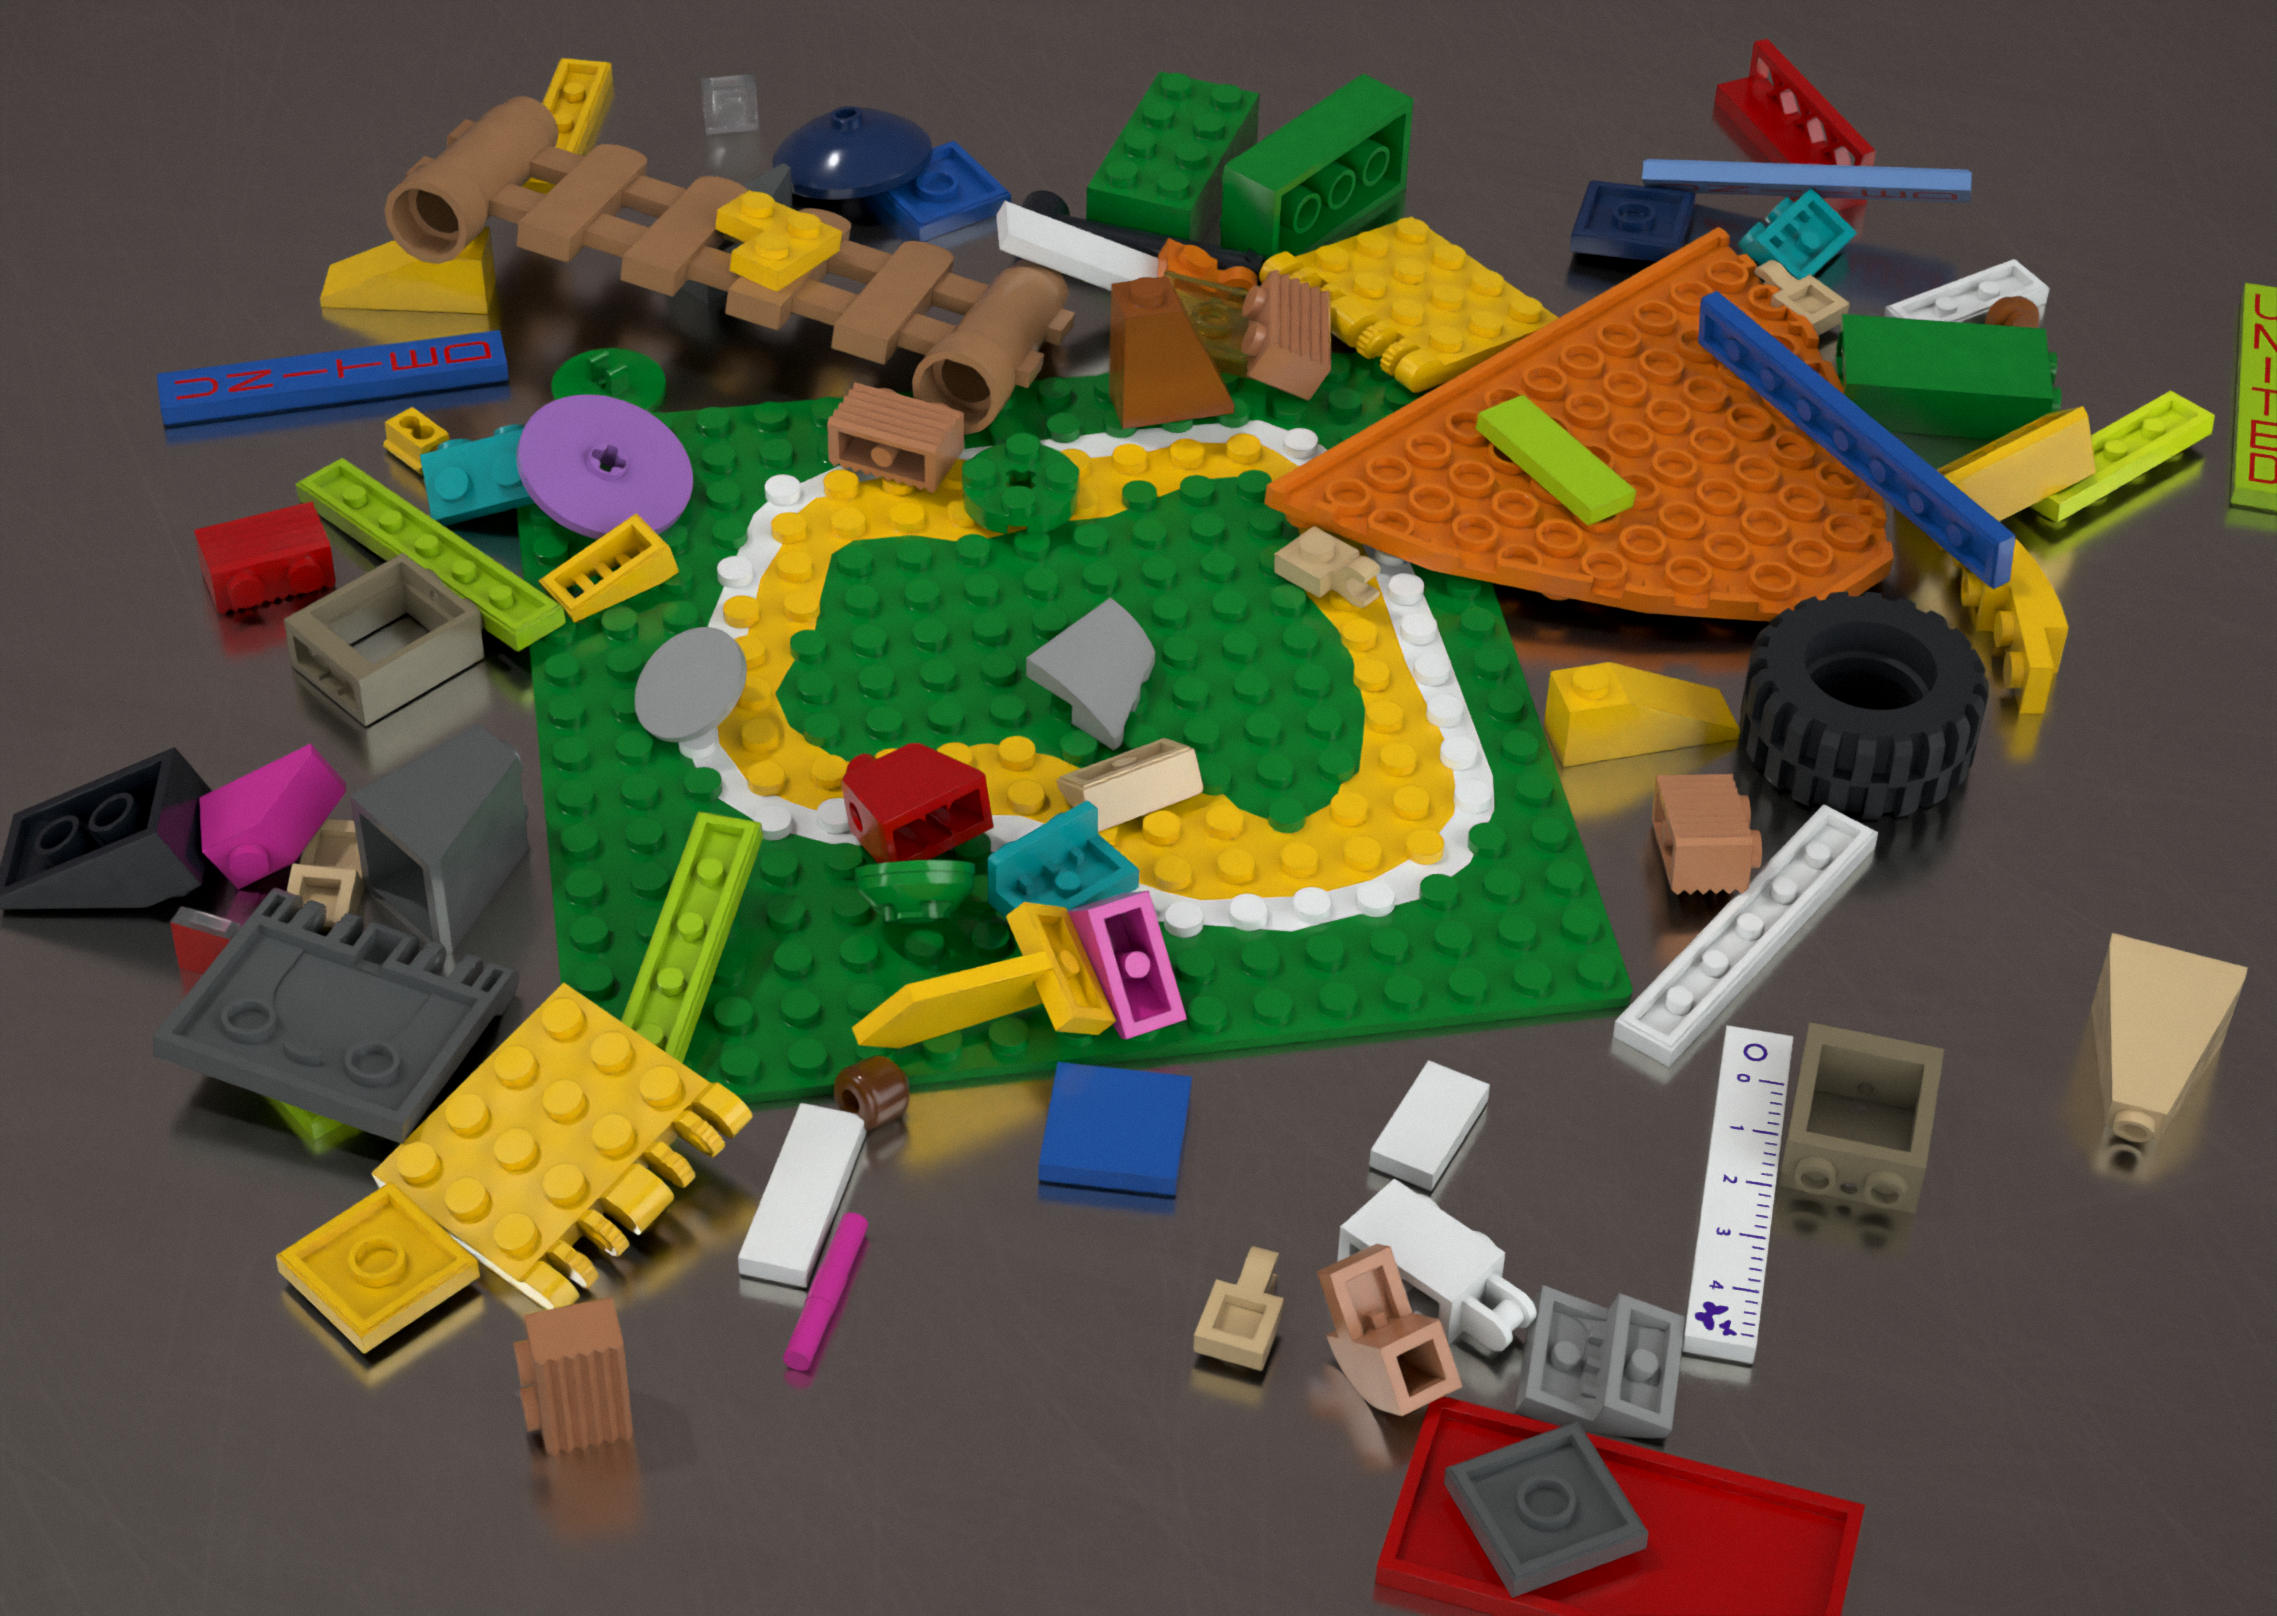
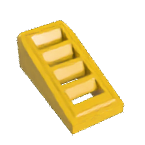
M636 513L538 582L551 599L563 606L565 614L575 623L667 581L676 575L679 569L670 547ZM618 565L621 566L620 568H618V569H617L616 571H614V572L611 570L612 568H614V567H616V566H618ZM599 575L603 580L594 585L589 578ZM577 584L584 593L574 598L566 588Z

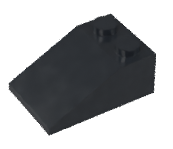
M173 747L13 814L0 865V909L147 908L171 897L178 898L189 894L196 887L202 885L207 856L202 852L199 797L212 792V790L181 753Z

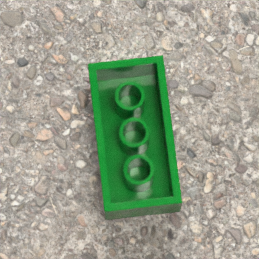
M1159 71L1087 186L1086 219L1202 242L1222 207V174L1224 165L1257 144L1260 93L1242 90L1231 84H1215L1193 79L1182 73Z
M1363 73L1310 109L1302 112L1298 117L1274 133L1267 135L1259 143L1231 159L1224 165L1222 174L1223 197L1222 216L1220 219V246L1246 252L1250 247L1257 254L1265 255L1266 260L1285 251L1296 257L1320 248L1405 189L1414 98Z

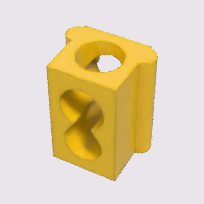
M414 407L385 421L387 439L384 441L383 447L420 475H423L420 455L436 451L439 444L450 440L447 431Z

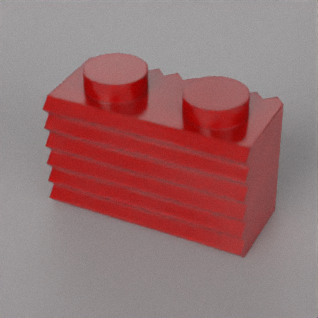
M313 501L194 530L200 568L216 609L221 614L225 615L229 609L237 612L239 608L249 609L255 605L261 606L265 600L273 603L277 597L284 600L289 594L296 597L299 593L308 594L315 590L320 591L324 585L332 588L336 583L331 545L314 508Z

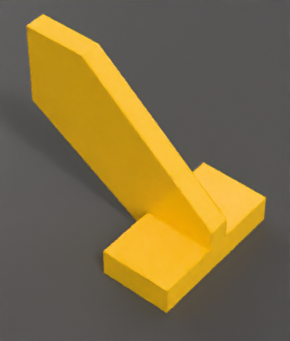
M1023 902L1006 916L1023 956L907 984L854 1025L852 1030L858 1045L900 1049L1044 1003L1055 1031L1099 1035L1115 1023L1116 1019L1067 908Z

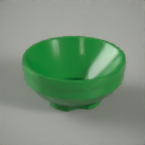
M897 861L871 864L855 869L857 893L870 907L884 916V922L888 924H928L950 920V914L967 899L975 888V864L965 861Z

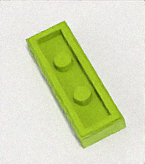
M1520 395L1478 413L1476 429L1588 526L1633 507L1637 490L1526 396Z

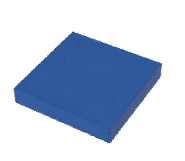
M956 141L932 148L933 155L930 164L913 180L892 190L871 195L906 231L920 242L928 241L995 216L1004 201L1012 203V194Z
M1057 1062L1038 1164V1180L1176 1195L1192 1092V1076Z

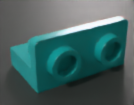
M1810 188L1795 203L1788 196L1785 197L1764 219L1769 226L1766 228L1759 221L1737 243V246L1743 251L1742 254H1747L1759 265L1770 260L1779 262L1791 276L1799 281L1808 275L1814 276L1851 241L1857 232Z

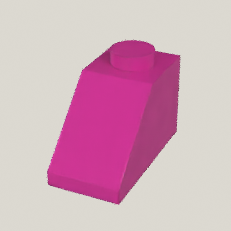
M310 743L199 797L202 852L238 890L295 863L347 791L346 782Z
M1149 890L1122 893L1068 911L1115 1016L1116 1022L1113 1023V1026L1121 1039H1129L1187 1019Z

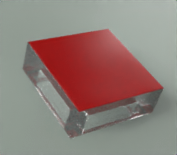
M181 906L170 921L179 968L203 975L240 930L241 924Z

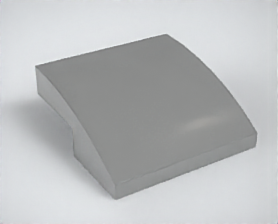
M1542 1285L1532 1300L1537 1311V1317L1528 1326L1515 1413L1558 1426H1565L1578 1421L1584 1431L1612 1436L1666 1438L1672 1431L1685 1317L1619 1293L1608 1309Z

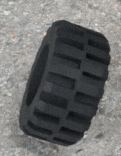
M1848 591L1830 593L1825 600L1821 601L1816 596L1800 601L1794 606V611L1787 608L1760 631L1754 641L1747 669L1740 710L1739 728L1741 739L1747 746L1746 752L1758 770L1765 769L1764 775L1767 780L1780 791L1784 788L1792 791L1794 800L1808 807L1812 803L1821 806L1824 804L1843 815L1845 812L1860 813L1861 819H1879L1883 813L1893 812L1895 818L1909 815L1917 811L1919 804L1926 809L1944 799L1947 793L1958 788L1966 778L1967 771L1973 764L1989 695V682L1985 677L1986 669L1977 651L1971 649L1972 645L1968 638L1957 627L1950 630L1947 627L1946 619L1932 610L1928 613L1916 609L1915 602L1900 597L1895 602L1882 599V593L1864 592L1863 596H1849ZM1847 698L1870 701L1890 710L1859 708L1836 699Z

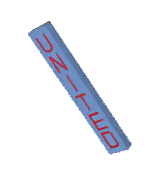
M1646 159V161H1643L1642 171L1644 186L1690 191L1700 194L1801 197L1812 188L1821 198L1971 203L1972 172L1964 169Z

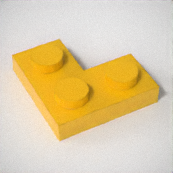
M748 190L717 209L715 229L745 242L732 250L729 271L775 292H778L840 251L841 230L821 222L813 214L798 212L774 201L766 193Z

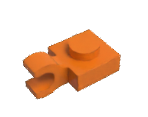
M1168 238L1158 254L1157 277L1168 276L1178 295L1204 307H1207L1212 300L1230 313L1241 314L1244 297L1231 290L1240 287L1249 291L1254 285H1257V275L1252 270L1241 266L1231 267L1227 270H1218V260L1210 257L1207 252L1194 245H1183Z

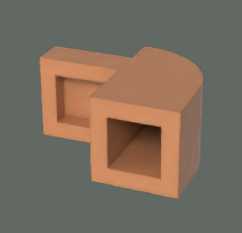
M1376 1243L1317 1271L1336 1328L1335 1331L1326 1335L1329 1345L1347 1379L1369 1404L1379 1410L1404 1416L1463 1387L1441 1320L1412 1313L1390 1246Z

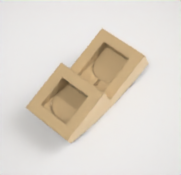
M327 818L303 850L300 864H292L287 892L301 896L303 898V906L308 900L325 904L327 913L322 932H330L345 913L355 915L364 891L355 825L352 820Z

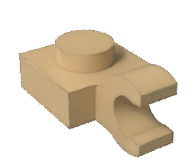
M1770 260L1755 269V274L1765 281V285L1777 286L1781 290L1772 295L1770 305L1778 308L1783 304L1798 315L1805 316L1813 324L1818 336L1839 325L1842 314H1848L1850 303L1811 275L1798 281L1787 272L1783 265L1774 260Z
M1315 526L1275 553L1274 573L1319 598L1332 589L1341 594L1352 605L1364 608L1379 597V590L1371 587L1366 582L1380 573V566L1369 557L1359 556V550Z
M1252 1246L1246 1257L1237 1285L1216 1279L1194 1334L1193 1352L1259 1371L1263 1370L1284 1316L1285 1298L1273 1295L1278 1281V1275L1273 1274L1279 1259V1253Z

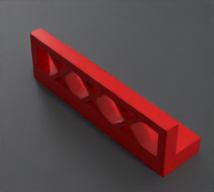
M1768 39L1754 42L1749 77L1717 84L1715 103L1771 163L1852 166L1848 154L1849 151L1855 157L1854 166H1874L1876 150ZM1769 70L1773 84L1767 79ZM1794 94L1796 95V99H1797V103H1798V106H1799L1800 113L1798 112V109H1797V105H1796V101H1795V98H1794ZM1821 123H1822V124H1823V127H1824V131H1825V134H1826V138H1827V141H1826V140H1825V137H1824V134H1823V130H1822V126H1821ZM1822 198L1836 212L1867 204V199Z

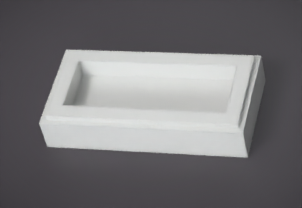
M1428 1060L1370 1150L1369 1166L1432 1191L1486 1105L1490 1084Z

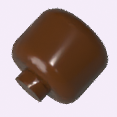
M880 1055L868 1057L843 1068L834 1081L833 1090L838 1110L857 1114L864 1121L866 1131L876 1129L900 1118L908 1108L910 1099L908 1078L904 1071L890 1058Z

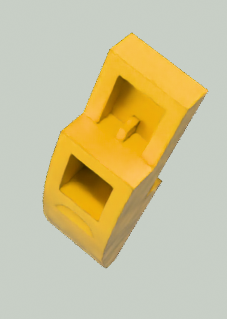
M2015 539L2010 581L1995 589L1984 583L1952 556L1954 567H1962L1961 601L1964 607H1971L1976 631H1993L1996 647H2004V684L2006 688L2014 689L2019 713L2044 714L2053 673H2058L2069 629L2062 605L2050 581L2035 559L2017 539Z

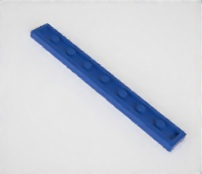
M1715 291L1701 298L1698 343L1984 583L1995 589L2010 581L2016 539L2014 533L1722 294Z

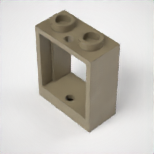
M404 553L284 619L291 665L364 726H368L484 658L481 634L484 622L476 605L467 598H460L441 582L435 572L430 569H423ZM405 613H408L430 631L375 664H372L350 646V644Z
M1809 1022L1778 1186L1801 1190L1815 1195H1825L1869 1204L1878 1208L1915 1214L1927 1166L1945 1049ZM1814 1090L1915 1110L1909 1152L1807 1132ZM1843 1183H1851L1855 1186L1849 1187L1844 1185Z

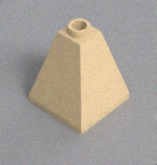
M2112 933L2091 1010L2105 1125L2111 1126L2118 1136L2133 1142H2147L2152 1138L2160 1139L2223 1044L2248 967Z

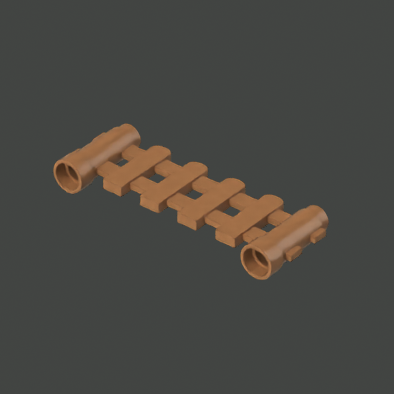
M525 96L514 97L503 104L492 107L476 122L465 119L447 135V149L436 159L424 156L406 172L405 179L388 194L384 208L386 224L394 240L409 255L423 262L440 264L453 260L483 231L486 220L490 216H494L518 224L517 247L569 263L585 246L622 258L620 280L672 297L689 279L728 292L725 314L778 331L793 313L833 325L831 348L885 365L899 347L926 355L918 364L912 379L913 396L915 399L928 403H943L951 409L963 412L964 435L980 432L991 424L1009 401L1015 384L1025 388L1030 386L1043 366L1044 354L1038 351L1045 342L1059 346L1073 328L1075 312L1063 309L1068 300V287L1065 278L1058 271L1021 259L1010 268L1004 269L987 285L952 274L954 256L942 247L926 242L906 241L900 245L894 254H889L849 241L851 223L847 219L833 212L814 208L802 209L799 212L813 214L821 222L841 230L840 251L778 292H775L729 271L731 254L718 250L725 240L739 244L745 243L716 230L715 226L717 209L747 192L746 187L732 180L714 176L699 177L688 189L646 176L647 158L636 150L620 145L600 144L586 157L556 148L558 127L553 115L542 103ZM531 177L556 185L547 194L521 187ZM623 207L657 217L658 219L649 228L614 216ZM828 273H832L867 284V286L858 295L821 283V281ZM932 306H936L964 315V317L955 326L927 317L925 314Z

